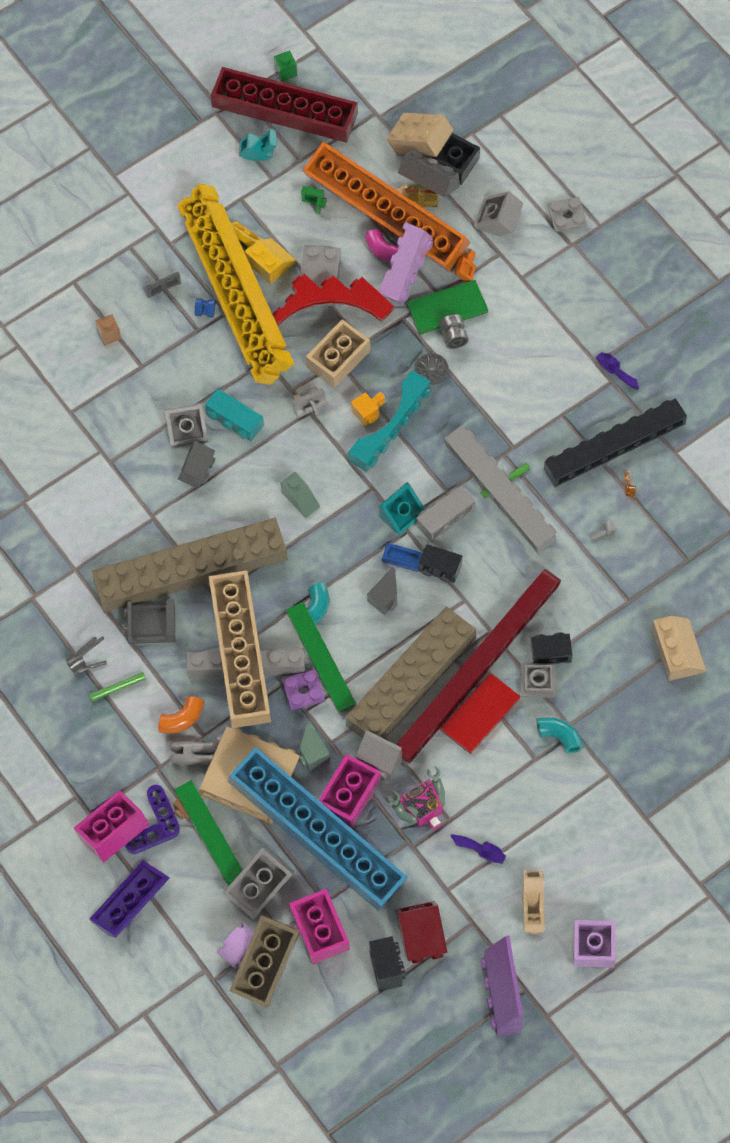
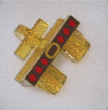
M411 185L408 190H405V196L422 208L438 207L437 193L427 188L426 190H418L417 186Z

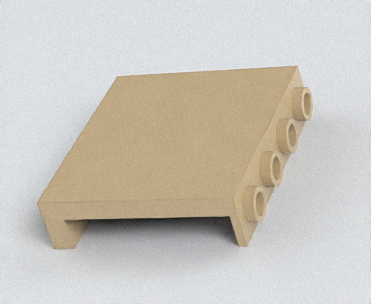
M226 727L201 784L199 794L272 824V819L228 783L229 775L255 747L290 777H292L294 769L298 764L300 755H297L291 749H282L274 742L268 741L267 743L262 741L254 734L247 735L242 733V730L239 728Z

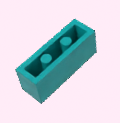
M219 388L205 404L206 415L210 419H216L221 422L226 429H232L242 439L246 438L252 441L264 426L262 415Z

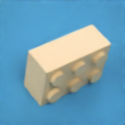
M403 113L386 140L396 154H406L411 150H417L423 156L437 157L454 129L444 115Z
M342 319L306 356V367L335 388L371 351L370 339Z

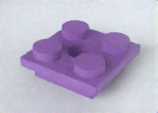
M316 669L282 678L291 711L325 702ZM305 687L309 692L307 694H300L298 690Z

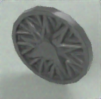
M427 353L416 360L414 371L430 380L431 385H435L446 379L448 363L441 355Z

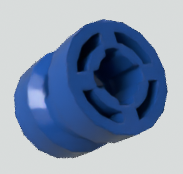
M196 298L195 316L201 317L206 315L209 318H214L215 300L209 299L205 301L202 298Z

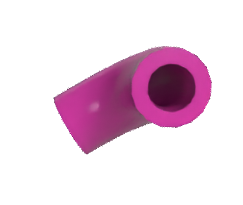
M370 230L365 234V240L370 252L378 259L391 263L392 255L398 252V245L388 244L380 230Z

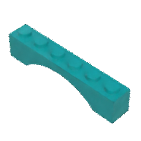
M413 370L401 383V402L394 417L379 431L369 436L358 438L348 451V461L365 472L370 467L373 468L376 465L380 454H384L387 451L390 441L397 438L400 428L408 424L411 414L418 411L421 401L424 398L427 399L431 393V381Z

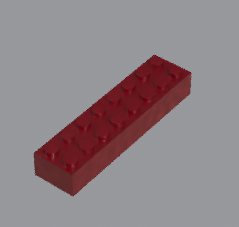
M226 67L221 68L211 93L213 108L345 143L348 142L358 115V102Z

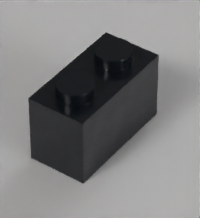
M426 544L419 561V572L428 577H438L443 582L455 583L462 566L463 555Z
M558 632L547 636L538 634L531 637L530 645L533 664L572 662L573 654L570 633Z

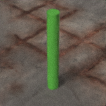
M525 463L508 474L509 480L513 481L530 470V466ZM487 489L480 492L484 499L489 496Z
M143 672L89 694L90 699L93 702L146 679Z

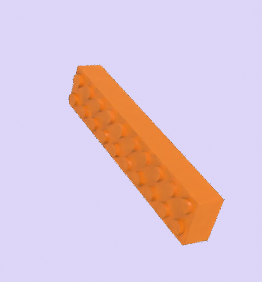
M324 141L302 170L307 177L397 238L404 236L406 229H403V225L405 222L425 230L433 237V245L426 252L425 256L449 273L457 263L458 258L462 256L470 245L467 237Z

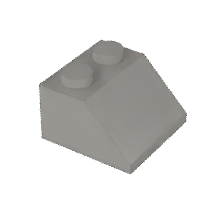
M510 191L485 197L473 227L497 236L511 234L515 229L524 203Z
M366 730L356 759L381 772V780L387 779L391 781L402 762V748Z

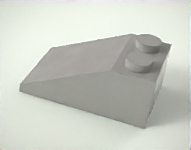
M304 245L301 276L306 274L320 288L325 278H331L334 275L338 279L341 264V248ZM331 303L321 304V305H323V306H334V307H335V304H331Z
M264 845L223 894L254 920L295 871Z

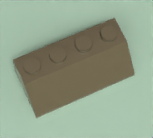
M261 915L229 991L264 1007L270 1006L301 930Z

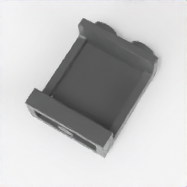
M167 599L166 604L132 605V602H128V608H124V619L128 620V626H124V636L128 637L129 644L176 642L174 599Z

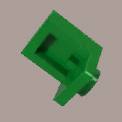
M303 186L301 191L302 202L316 204V214H320L322 208L325 209L327 198H324V190L312 186Z

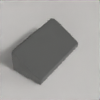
M175 272L144 286L143 290L147 297L150 298L181 284L180 273Z

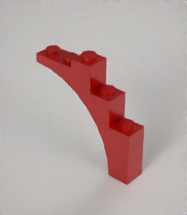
M303 274L302 276L298 275L292 282V290L295 292V295L290 294L285 300L286 304L282 308L278 307L272 315L277 326H279L288 317L302 309L331 303L359 308L371 314L380 322H383L394 310V305L363 277L359 280L356 278L349 287L351 289L349 290L334 275L331 278H325L320 288L306 274Z

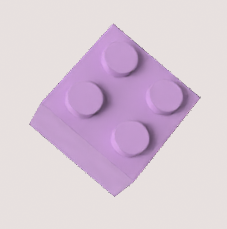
M575 920L573 927V967L614 968L616 961L615 921Z

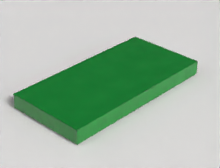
M476 280L407 302L408 310L419 335L440 329V320L449 315H461L464 321L488 313V307Z

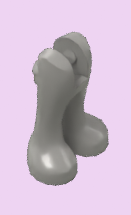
M218 734L213 742L208 743L186 741L172 743L170 750L173 752H183V754L170 755V762L178 765H210L214 757L213 754L195 755L194 753H215L223 734Z

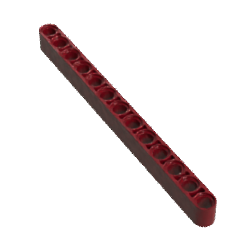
M544 569L403 735L396 745L402 748V759L405 762L411 763L556 591L561 583L560 578Z

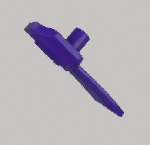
M603 352L596 356L599 364L608 373H615L624 383L639 390L637 379L623 372L620 369V362L614 356Z
M451 834V838L456 846L475 850L478 852L479 857L492 863L503 864L506 855L501 851L500 847L487 841L481 845L470 838Z

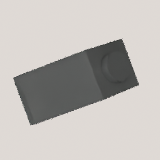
M393 567L367 593V602L384 615L388 611H393L398 604L396 572Z

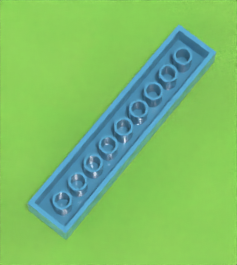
M257 747L229 775L228 783L377 911L380 912L405 883L407 876Z

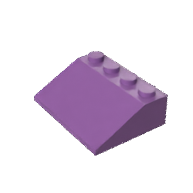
M505 936L485 950L484 958H481L482 971L486 970L487 978H484L485 990L490 992V997L487 998L489 1010L493 1009L494 1017H490L492 1030L496 1029L497 1035L521 1032L523 1010L510 936Z

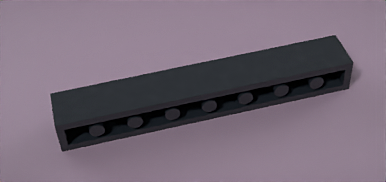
M676 398L671 401L666 400L656 408H649L642 415L633 416L627 422L616 424L612 429L606 432L602 431L590 440L585 439L573 448H566L557 456L552 455L544 461V471L553 486L557 487L685 425L687 415Z

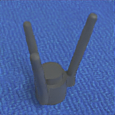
M104 636L98 640L97 637H93L75 654L66 659L73 673L78 671L81 674L86 670L107 664V661H102L83 667L85 661L82 656L103 641Z

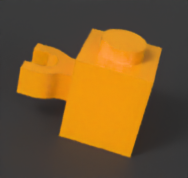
M365 392L351 401V411L363 426L372 424L378 419V407L385 404V396L379 392L371 399Z

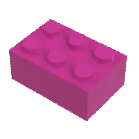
M346 754L318 801L352 829L380 783L381 772Z
M119 790L76 825L74 830L81 842L104 863L148 827L149 823L143 812Z
M327 889L289 903L290 913L297 929L301 930L300 937L312 965L350 950L349 940Z

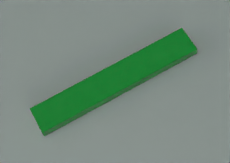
M304 602L287 609L286 613L338 714L355 706L356 702Z
M190 780L175 788L174 792L229 887L243 869L194 783Z

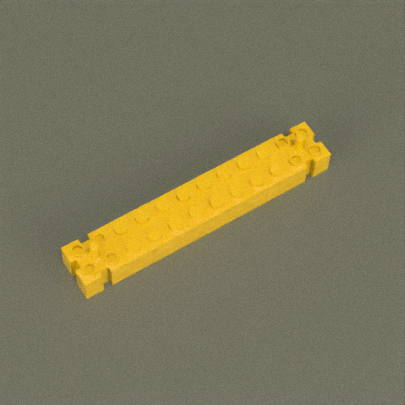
M199 183L190 192L191 197H185L177 204L178 210L182 217L187 218L184 222L244 358L248 365L253 366L250 371L255 382L271 385L280 377V371L286 372L295 363L290 352L284 350L286 343L223 204L218 203L219 195L215 187Z

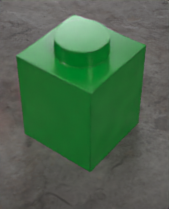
M290 50L274 56V68L281 82L297 76V64Z

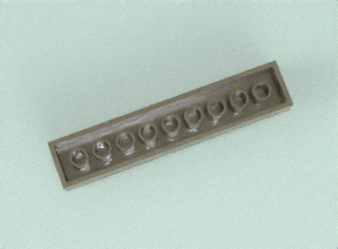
M275 517L92 570L103 612L106 613L127 607L128 602H132V605L210 583L209 576L246 570L248 572L286 561L288 558L287 549Z

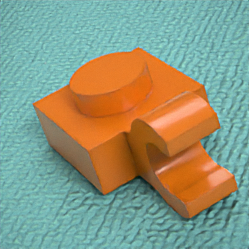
M469 249L468 253L464 252L461 258H458L454 273L465 282L473 280L476 265L473 264L476 252L472 249Z

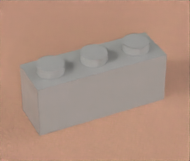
M461 485L456 489L453 488L447 493L446 497L442 500L438 499L430 509L422 511L417 516V527L432 542L475 510V500Z

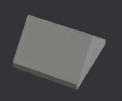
M202 404L165 409L171 446L208 440Z

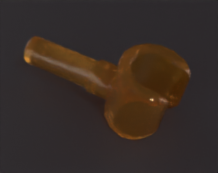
M625 472V495L635 497L636 486L631 485L629 472Z

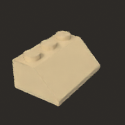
M668 616L653 620L652 632L668 681L706 672L688 618Z

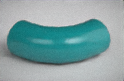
M325 582L316 583L308 588L311 601L307 610L315 625L323 619L329 607L330 598Z
M556 717L536 719L540 738H557L562 742L565 753H576L584 748L577 730L567 721Z

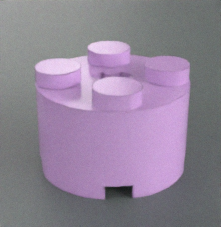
M241 923V928L238 926L223 942L225 946L222 949L219 947L217 953L234 969H239L254 931L246 923Z

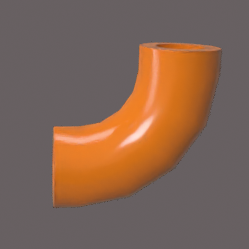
M190 696L186 698L185 704L179 712L174 714L162 713L158 725L159 733H179L189 729L199 719L204 708V700Z

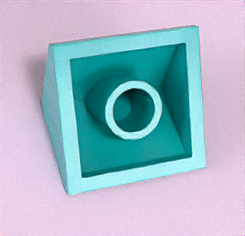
M406 482L379 505V517L396 534L401 535L417 521V516L426 509L409 482Z

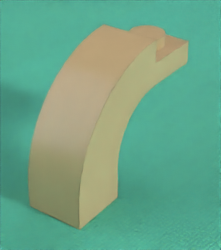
M523 871V930L530 934L545 932L543 871Z

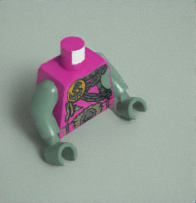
M435 766L437 772L433 776L431 771L427 770L428 776L433 779L432 781L428 779L400 797L397 792L391 791L394 795L392 801L389 796L385 797L388 803L393 804L392 807L401 820L410 824H416L419 827L428 822L432 830H436L442 825L438 816L443 813L445 790L441 778H439L441 774L439 768Z

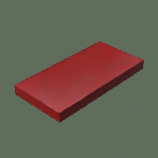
M490 673L440 728V731L469 754H472L521 699V696Z

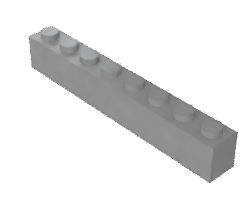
M460 426L444 438L446 447L483 490L487 489L489 491L488 495L533 549L538 554L556 541L557 532L555 528L544 521L545 518L539 510L535 511L531 500L527 496L523 497L520 493L521 489L516 483H511L507 472L504 469L500 470L498 468L495 458L493 456L489 457L486 454L485 447L481 442L477 443L474 440L475 436L471 430H466L463 426Z

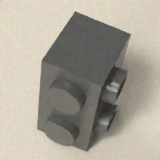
M195 441L188 451L178 480L197 489L202 483L205 484L210 475L207 471L209 468H212L216 459L213 457L215 450Z

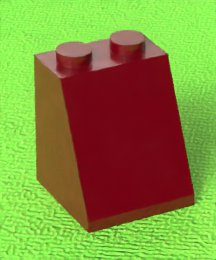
M435 901L395 909L407 961L420 963L424 961L423 958L439 959L444 957L443 954L448 953L439 907Z

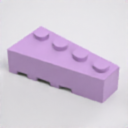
M406 222L403 225V229H406L404 236L399 237L397 242L398 252L393 254L390 266L392 268L386 271L379 293L384 297L402 305L410 295L409 289L411 285L417 280L419 268L424 265L426 252L433 245V237L425 230Z

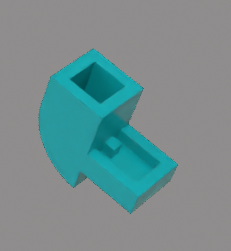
M270 129L262 137L248 133L239 141V157L251 161H265L272 158L273 149L276 148L278 142L276 131Z

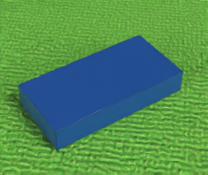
M387 543L382 556V562L418 572L419 561L423 552Z

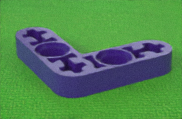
M152 785L147 790L148 801L158 823L145 828L131 840L137 843L136 848L130 846L131 841L125 845L126 850L130 854H138L172 840L180 833L179 823L166 793L160 785ZM154 791L159 793L161 802L158 804L155 796H153ZM166 807L169 813L166 816H160L158 810ZM168 820L170 821L171 826L175 827L174 832L172 833L168 830V826L166 823V821ZM150 832L158 834V838L155 841L147 839V835ZM141 836L144 837V841H145V843H146V844H144V845H143V842H142V840H141Z

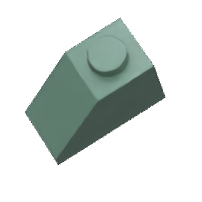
M296 472L280 482L281 493L305 518L320 508L309 486Z
M309 722L299 748V761L303 767L307 766L310 772L329 762L330 753L312 722Z

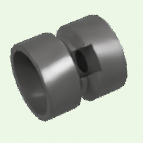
M453 314L440 320L439 326L447 348L457 349L469 342L467 331L463 330L465 325L461 315Z

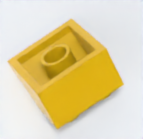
M272 238L257 240L244 251L251 268L257 271L270 285L297 263V260Z

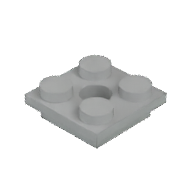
M580 197L548 203L555 232L587 226ZM570 214L572 217L564 218L563 215Z
M521 664V697L556 698V664ZM536 676L543 677L544 681L541 683H537L533 680V678Z

